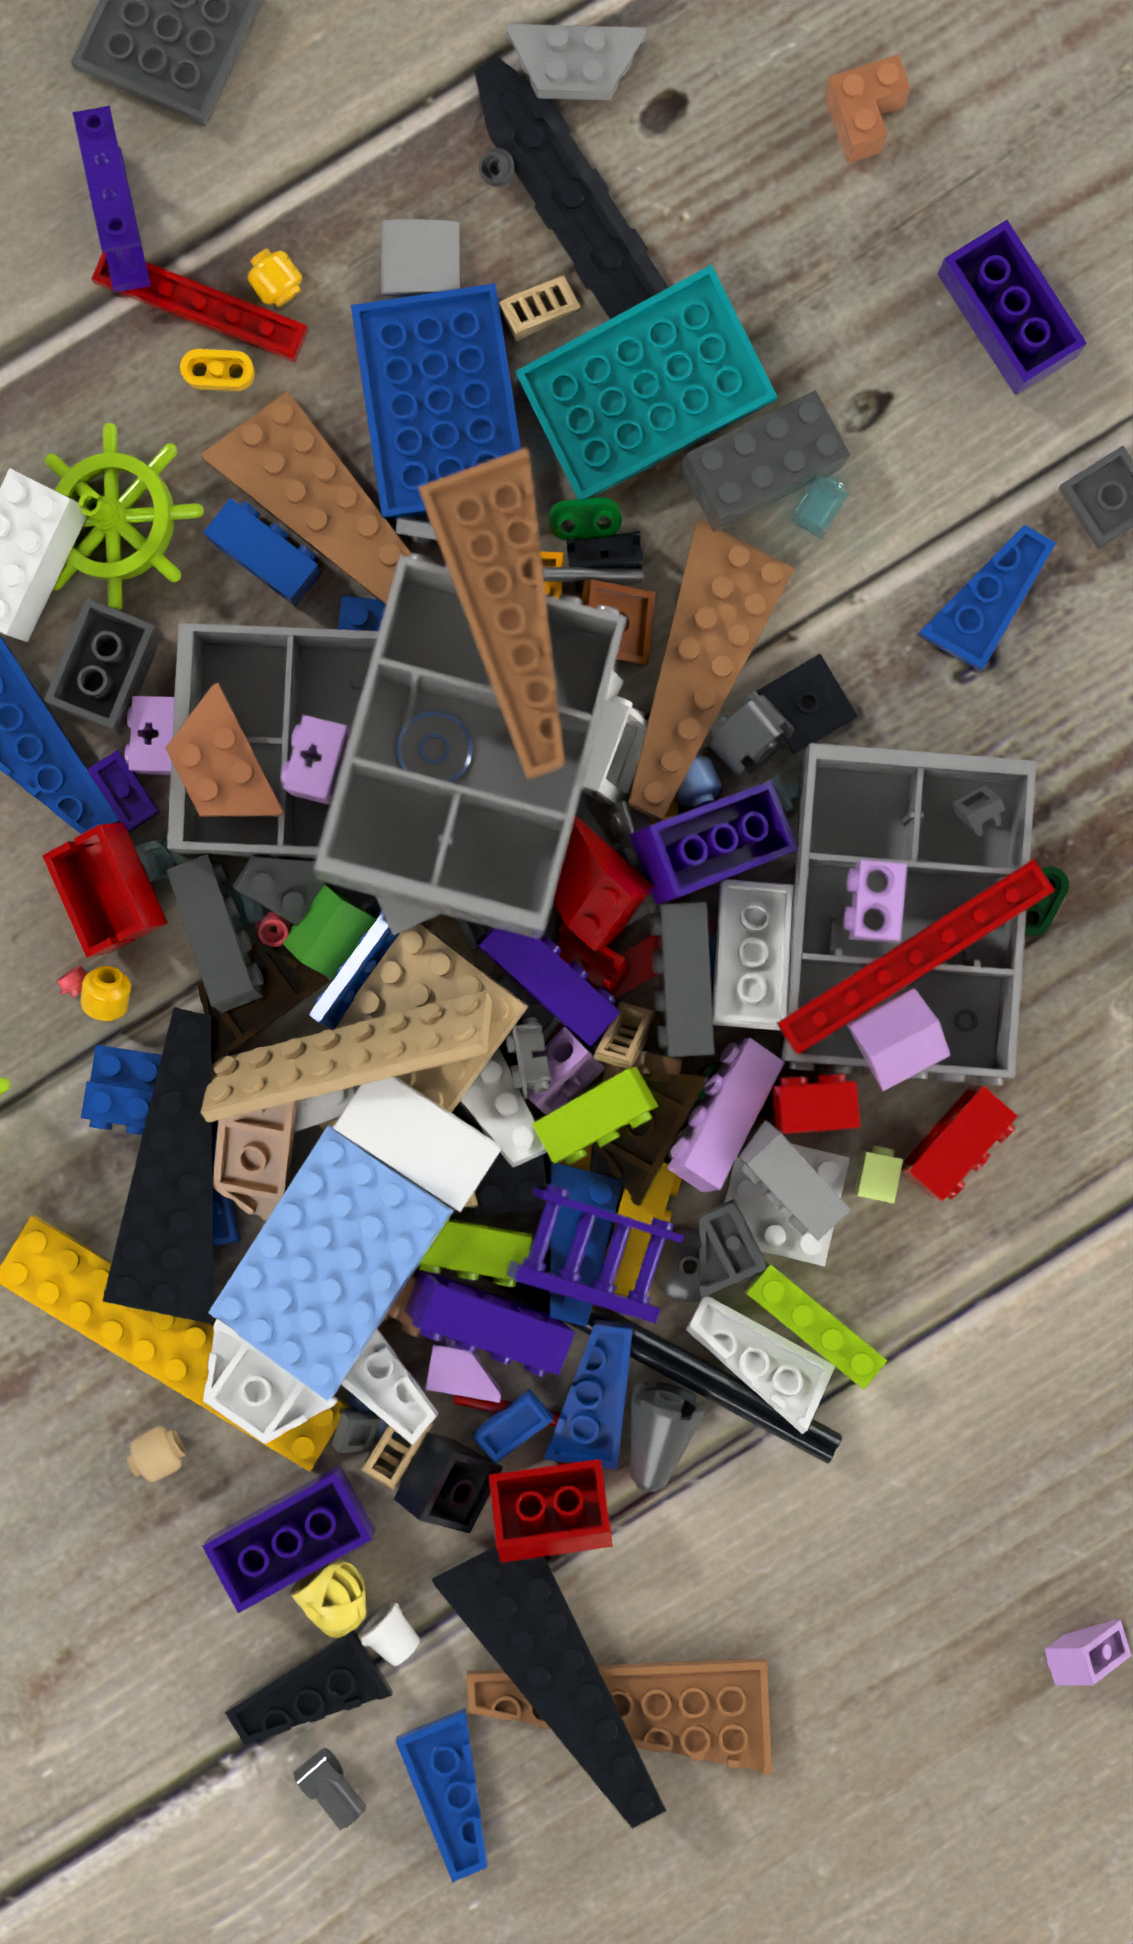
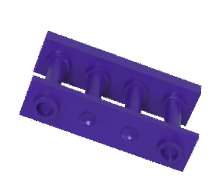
M110 106L72 112L102 253H106L114 292L151 286L121 147L118 146Z
M548 1184L546 1191L535 1187L532 1195L547 1200L529 1257H524L523 1263L511 1260L506 1275L522 1283L657 1323L661 1309L650 1303L651 1296H648L666 1238L680 1243L683 1241L684 1236L673 1231L675 1224L654 1217L651 1224L576 1201L568 1198L569 1190ZM561 1205L582 1211L564 1269L560 1268L557 1275L544 1271L546 1264L543 1261ZM598 1216L617 1222L599 1280L595 1279L594 1284L590 1285L580 1282L582 1275L578 1273L596 1217ZM631 1227L652 1234L634 1291L630 1290L628 1296L616 1293L617 1286L613 1284Z

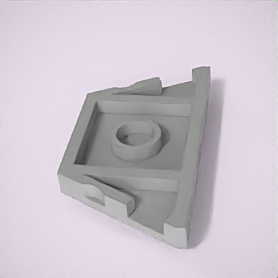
M506 24V38L509 43L512 42L518 54V61L524 73L529 75L530 84L537 98L611 100L619 87L620 78L626 75L632 65V58L637 49L645 43L646 28Z

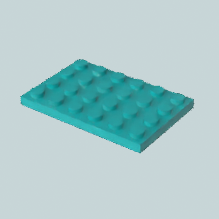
M712 264L515 371L577 499L594 498L778 400Z

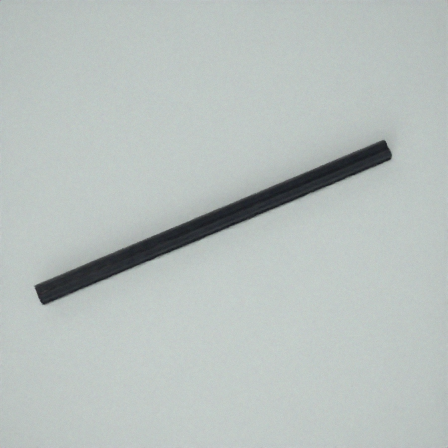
M479 1274V1276L493 1283L494 1277ZM516 1281L515 1287L498 1285L550 1314V1291ZM592 1304L587 1327L566 1322L588 1335L591 1334L596 1319L633 1324L630 1357L827 1464L833 1459L835 1451L841 1443L842 1436L840 1433L814 1419L811 1420L807 1431L802 1434L745 1382L610 1309Z

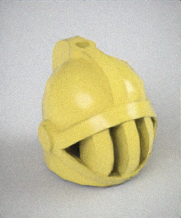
M340 1558L298 1580L290 1590V1595L307 1617L330 1637L340 1638L356 1629L366 1618V1593L363 1578L352 1564Z

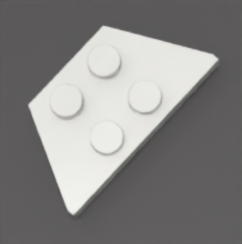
M219 1318L215 1321L212 1352L210 1353L208 1363V1380L205 1384L203 1401L266 1444L281 1436L284 1432L299 1426L309 1418L335 1405L338 1400L337 1397L333 1396L332 1399L326 1401L237 1335L235 1330Z

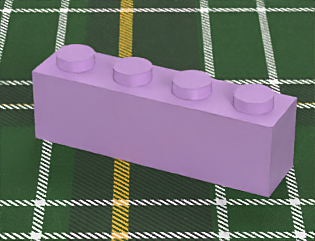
M751 1038L732 1042L724 1049L720 1057L722 1064L719 1070L706 1083L704 1088L706 1095L701 1104L690 1114L688 1118L689 1127L684 1137L676 1142L671 1151L673 1158L667 1169L701 1192L721 1189L785 1063Z

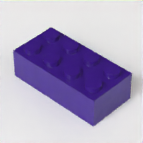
M1005 220L944 258L937 275L1015 396L1076 359L1086 346L1085 339L1008 220Z
M772 780L629 834L645 878L654 886L651 893L656 905L799 850Z
M423 1270L419 1271L404 1310L413 1320L412 1325L420 1328V1333L428 1338L441 1341L442 1337L446 1336L455 1340V1345L463 1350L476 1353L478 1348L490 1353V1358L498 1362L510 1365L512 1360L524 1364L525 1370L543 1377L546 1371L556 1375L560 1374L575 1332L561 1320L550 1318L549 1313Z
M338 1465L209 1536L202 1547L237 1613H240L372 1540L376 1530L341 1465Z

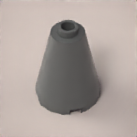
M640 1382L634 1385L631 1394L630 1477L641 1490L656 1492L668 1484L704 1416L706 1404L704 1401L700 1405L696 1403L697 1395L682 1387L658 1382L656 1388H646L647 1382Z

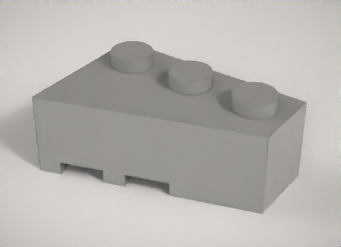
M758 1114L737 1155L744 1163L740 1170L754 1185L761 1181L768 1189L764 1196L779 1211L785 1207L792 1214L787 1220L802 1236L809 1232L819 1241L851 1209L789 1141Z

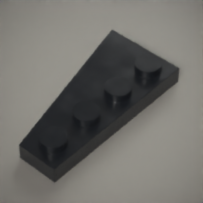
M354 1629L347 1635L330 1642L228 1707L225 1714L244 1745L291 1730L294 1726L309 1721L312 1723L324 1719L327 1715L345 1709L348 1711L378 1698L381 1700L390 1697L393 1694V1690L366 1647L362 1645V1641L358 1638V1634Z

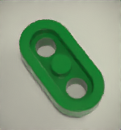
M610 498L564 500L556 503L550 509L548 522L551 533L560 540L566 541L567 538H574V540L593 539L614 535L621 527L622 515L619 505ZM602 517H608L610 519V521L606 524H600L597 522ZM565 520L573 522L570 527H563L561 523Z

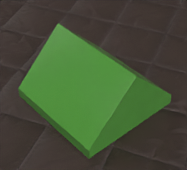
M325 883L299 925L293 924L288 932V937L282 944L301 963L334 980L339 967L348 961L358 947L362 935L371 929L378 918Z

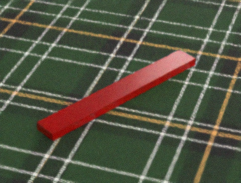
M1033 859L781 1019L776 1024L795 1054L799 1055L1055 890L1035 859Z

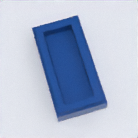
M529 1388L475 1429L472 1433V1438L496 1464L551 1423L554 1415Z

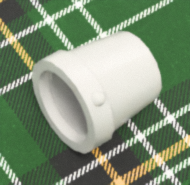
M390 1602L380 1608L365 1623L358 1636L363 1646H370L392 1666H397L404 1662L420 1643L419 1636L403 1616L399 1604L395 1602Z

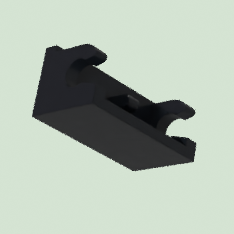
M640 531L593 539L574 540V538H567L569 567L642 569L644 560L640 544Z

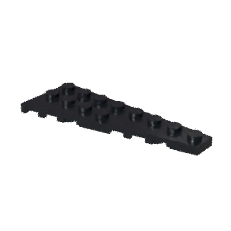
M173 1007L102 1302L212 1324L214 1317L208 1313L214 1304L212 1122L207 1123L201 1114L206 1087L211 1083L210 1015Z
M494 1546L432 1578L437 1590L628 1825L634 1829L666 1812L664 1803L545 1556L501 1563L497 1548Z

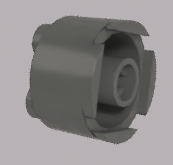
M752 691L741 700L738 705L740 709L730 718L727 715L722 716L710 729L713 733V736L710 738V748L739 779L744 778L745 770L751 775L768 762L781 749L777 743L779 739L784 735L789 740L795 730L764 695L759 696L755 691Z

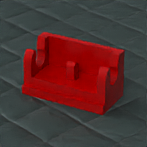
M563 922L558 929L560 938L556 945L562 950L558 956L568 965L574 961L589 974L585 981L595 990L601 986L614 996L630 972L626 959L606 946L593 951Z

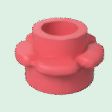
M273 911L268 912L267 916L259 917L255 924V929L258 931L257 938L261 943L269 947L282 945L292 927L290 921ZM276 926L277 930L271 931L270 927Z
M82 965L73 968L56 980L62 989L59 992L61 995L68 992L73 998L81 993L82 983L87 974Z

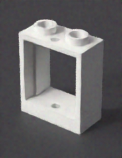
M611 696L610 700L605 699L581 788V792L590 799L611 806H615L621 801L627 802L648 724V721L644 719L645 713L632 708V702L618 696Z

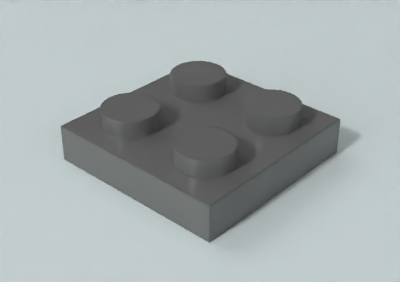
M1124 446L1116 449L1058 487L1097 549L1133 527V460Z

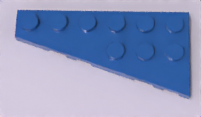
M0 636V770L80 834L99 824L120 823V820L87 771V766L4 638Z

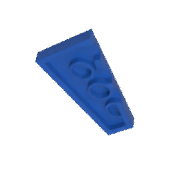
M1023 525L917 636L981 672L1056 542Z
M550 1162L551 1185L569 1190L568 1198L615 1213L622 1187L620 1179ZM561 1205L550 1239L551 1273L558 1275L559 1269H564L582 1211ZM596 1217L578 1273L582 1275L580 1282L593 1285L595 1279L599 1280L613 1221ZM550 1291V1318L587 1327L592 1308L591 1303Z
M596 1319L544 1460L575 1463L601 1459L602 1468L618 1470L633 1324Z
M463 1708L398 1735L395 1740L452 1882L486 1869L488 1866L466 1708Z

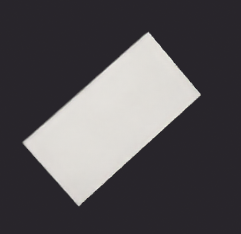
M723 879L719 882L712 996L713 1025L780 1030L776 1023L788 1016L794 885Z
M396 1076L360 1085L333 1128L459 1212L462 1211L503 1148Z

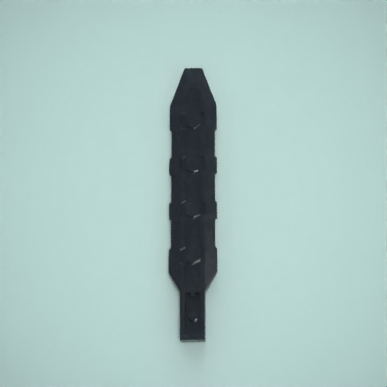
M499 57L493 58L474 70L490 140L495 148L505 149L512 156L514 171L536 204L535 210L547 229H552L574 263V271L585 288L592 291L608 318L612 319L669 288L648 256V248L635 229L630 228L608 194L609 188L597 169H593L570 135L571 129L552 99L537 98L530 81Z

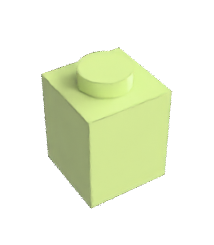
M873 1145L871 1152L861 1151L853 1190L854 1195L895 1203L903 1159L893 1157L895 1150Z

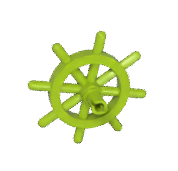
M108 422L102 429L103 453L85 458L72 468L54 453L47 454L44 461L61 479L55 491L74 501L78 495L81 497L78 505L79 508L83 509L81 512L87 516L82 527L95 526L78 546L74 543L53 591H59L73 574L79 570L93 578L106 580L108 607L120 611L123 606L122 580L141 575L152 566L171 582H178L181 579L180 570L163 554L172 539L175 520L200 518L204 514V508L198 503L174 505L166 483L159 476L177 454V447L173 443L164 445L151 462L146 465L135 457L118 453L117 427L115 424ZM119 472H126L137 476L119 498ZM104 474V496H100L88 483ZM148 489L154 507L131 508ZM153 522L147 539L133 527V523ZM121 536L137 550L134 554L121 560ZM106 537V563L90 560L88 557Z

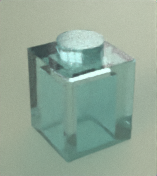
M817 475L796 508L791 521L822 540L843 507L849 493L844 491L845 487L838 480L826 476L824 479Z

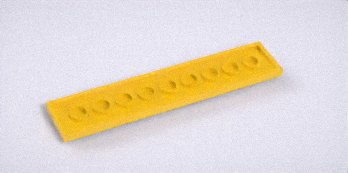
M32 1215L0 1266V1285L258 1440L203 1401L205 1384L209 1373V1356L212 1352L215 1331L213 1330L214 1323L209 1324L102 1302L112 1261L38 1216ZM338 1398L333 1407L318 1413L306 1422L284 1432L281 1436L264 1445L311 1472L338 1427L341 1417L339 1413L340 1408H349L350 1406Z

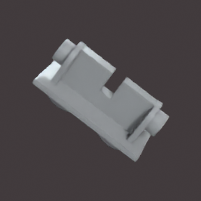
M621 801L608 809L610 813L609 826L612 833L617 836L620 844V856L642 875L644 872L629 834L650 826L647 815L629 807L628 802Z
M535 1017L522 1020L523 1025H515L506 1037L508 1053L516 1052L518 1065L511 1066L514 1088L522 1087L524 1099H528L527 1089L534 1088L535 1093H544L550 1090L549 1084L552 1083L547 1056L532 1058V1053L545 1051L542 1025L537 1023V1018Z

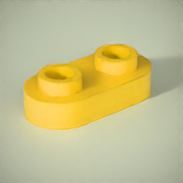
M193 349L187 352L180 362V372L185 382L195 389L242 391L247 389L255 378V368L251 359L241 351ZM198 367L207 368L203 376L195 375V370ZM239 368L243 370L241 377H231L234 369Z

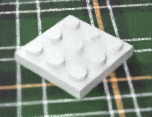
M790 1143L841 1198L850 1157ZM736 1157L732 1166L724 1203L735 1199L760 1250L825 1266L834 1227L819 1241L809 1232L802 1236L787 1220L792 1214L785 1207L779 1211L764 1196L768 1189L761 1181L754 1185L740 1170L744 1163Z

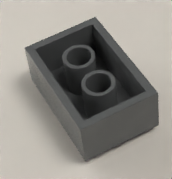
M86 598L44 702L57 710L122 735L127 724L128 708L132 706V696H138L163 633L154 624Z

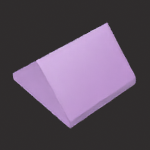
M915 988L846 1024L882 1091L950 1056L939 1020Z

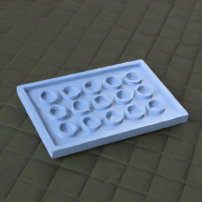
M334 1125L327 1126L208 1312L235 1330L237 1335L326 1401L333 1398L453 1213L451 1208L413 1181L333 1129Z

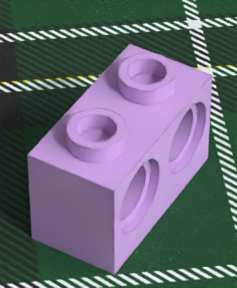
M860 860L855 864V869H849L847 891L853 892L852 907H846L844 915V929L850 930L849 939L896 943L901 940L907 864ZM869 873H878L883 877L885 886L882 892H873L868 888L866 878ZM868 910L877 912L881 917V926L877 931L869 930L863 923V916Z
M564 1027L545 1046V1051L539 1052L534 1057L547 1056L550 1077L552 1079V1083L549 1084L550 1090L544 1093H535L534 1088L527 1089V1097L535 1106L548 1115L573 1101L605 1067L600 1061L595 1060L594 1055Z

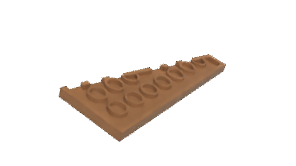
M288 391L201 454L205 462L222 474L231 484L242 490L256 504L266 509L305 543L339 567L344 574L354 579L373 597L387 605L400 555L410 557L411 552L386 519L382 518V514Z
M527 448L418 488L526 778L529 781L564 768L565 764L530 456Z
M700 519L693 532L628 802L629 807L658 822L663 820L795 568L720 529L714 532L710 524Z
M766 1658L597 1665L637 1748L659 1753L665 1751L689 1756L690 1759L697 1761L708 1760L723 1763L727 1767L736 1769L742 1767L761 1771L764 1775L772 1774ZM503 1669L467 1671L468 1713L510 1722L511 1719L536 1724L539 1728L550 1730V1727Z

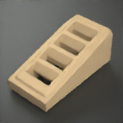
M564 275L499 302L500 313L516 342L581 310ZM558 289L567 305L560 307L553 293ZM547 296L554 310L547 312L541 298ZM534 302L540 315L534 317L528 304ZM519 309H522L527 318L524 322L520 321L516 313Z
M619 1002L617 1010L620 1014L607 1027L594 1054V1059L628 1069L634 1064L654 1029L655 1011ZM613 1043H618V1044H621V1045H625V1046H628L629 1048L622 1047V1046H619V1045H615V1044H613Z
M430 1423L413 1445L410 1444L408 1448L391 1438L395 1430L390 1425H387L361 1466V1471L394 1490L433 1424ZM386 1444L404 1454L402 1458L398 1460L385 1452L383 1449ZM379 1457L395 1466L392 1473L375 1463Z

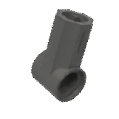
M324 1747L293 1772L294 1778L302 1792L312 1800L315 1798L339 1830L350 1826L366 1810L365 1803L344 1778L341 1764L328 1748Z

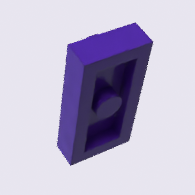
M116 750L87 769L120 822H124L129 833L160 813L136 774L129 770V765L119 750Z

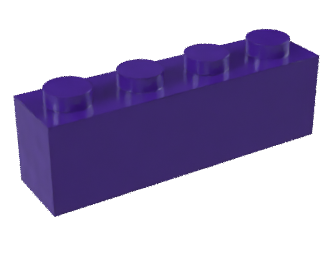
M490 926L475 943L482 952L584 1044L591 1046L620 1014L613 1006L617 1000L603 987L599 986L595 990L585 981L589 974L577 963L572 961L568 965L558 956L562 950L547 936H544L541 940Z

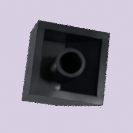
M427 1432L394 1500L420 1521L470 1534L491 1493L489 1475L501 1473L503 1466L499 1463L495 1464L488 1457L453 1439Z

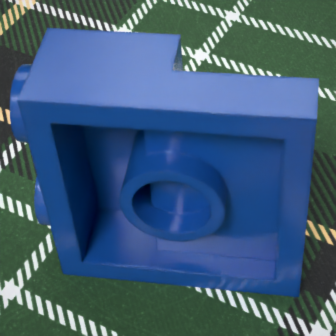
M96 1045L90 1081L86 1082L81 1113L82 1119L90 1120L89 1127L111 1130L112 1123L127 1125L126 1133L143 1135L162 1054Z

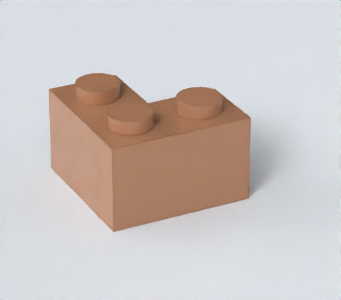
M899 54L829 76L824 97L847 163L881 153L887 137V131L881 115L904 108L911 88Z

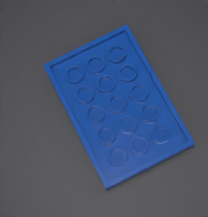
M495 283L351 305L382 518L388 521L402 516L427 515L418 487L521 450Z

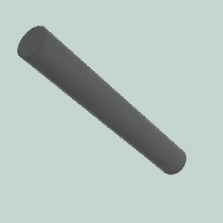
M542 567L544 582H584L593 579L608 583H641L643 580V570L641 568Z

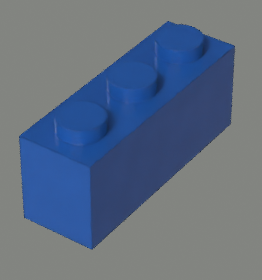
M230 498L204 530V535L209 542L296 607L322 574L318 564H316L319 558L303 545L298 549L287 541L290 536L276 524L272 523L268 527L258 519L261 514L249 503L243 500L239 505Z

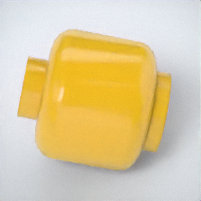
M267 248L250 260L254 267L249 271L247 279L263 303L267 305L275 303L277 307H281L301 292L299 285L302 281V275L285 251L280 250L271 254Z
M101 966L91 970L85 975L82 983L80 998L82 1010L89 1017L99 1021H113L121 1018L127 1012L131 994L130 979L119 969L112 966Z

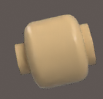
M157 1426L132 1440L130 1445L131 1455L127 1457V1462L130 1470L136 1477L142 1475L148 1482H157L181 1468L183 1463L182 1457L186 1456V1450L180 1436L174 1429L168 1430L163 1426Z

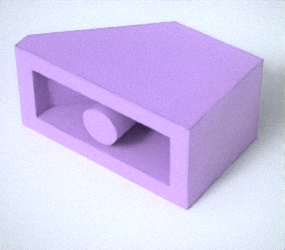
M443 1336L442 1341L435 1340L425 1390L500 1403L502 1389L477 1353L457 1347L455 1345L456 1341L446 1336Z
M1111 1620L1064 1634L1045 1648L1047 1664L1051 1670L1055 1685H1094L1131 1657L1121 1620Z

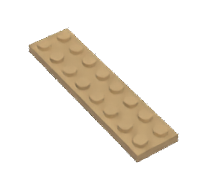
M486 990L474 994H465L458 998L430 1003L423 1007L395 1012L388 1016L360 1021L353 1025L325 1030L314 1035L290 1039L286 1042L267 1047H258L254 1050L232 1056H223L211 1066V1083L206 1087L201 1114L209 1123L487 1054L492 1000Z

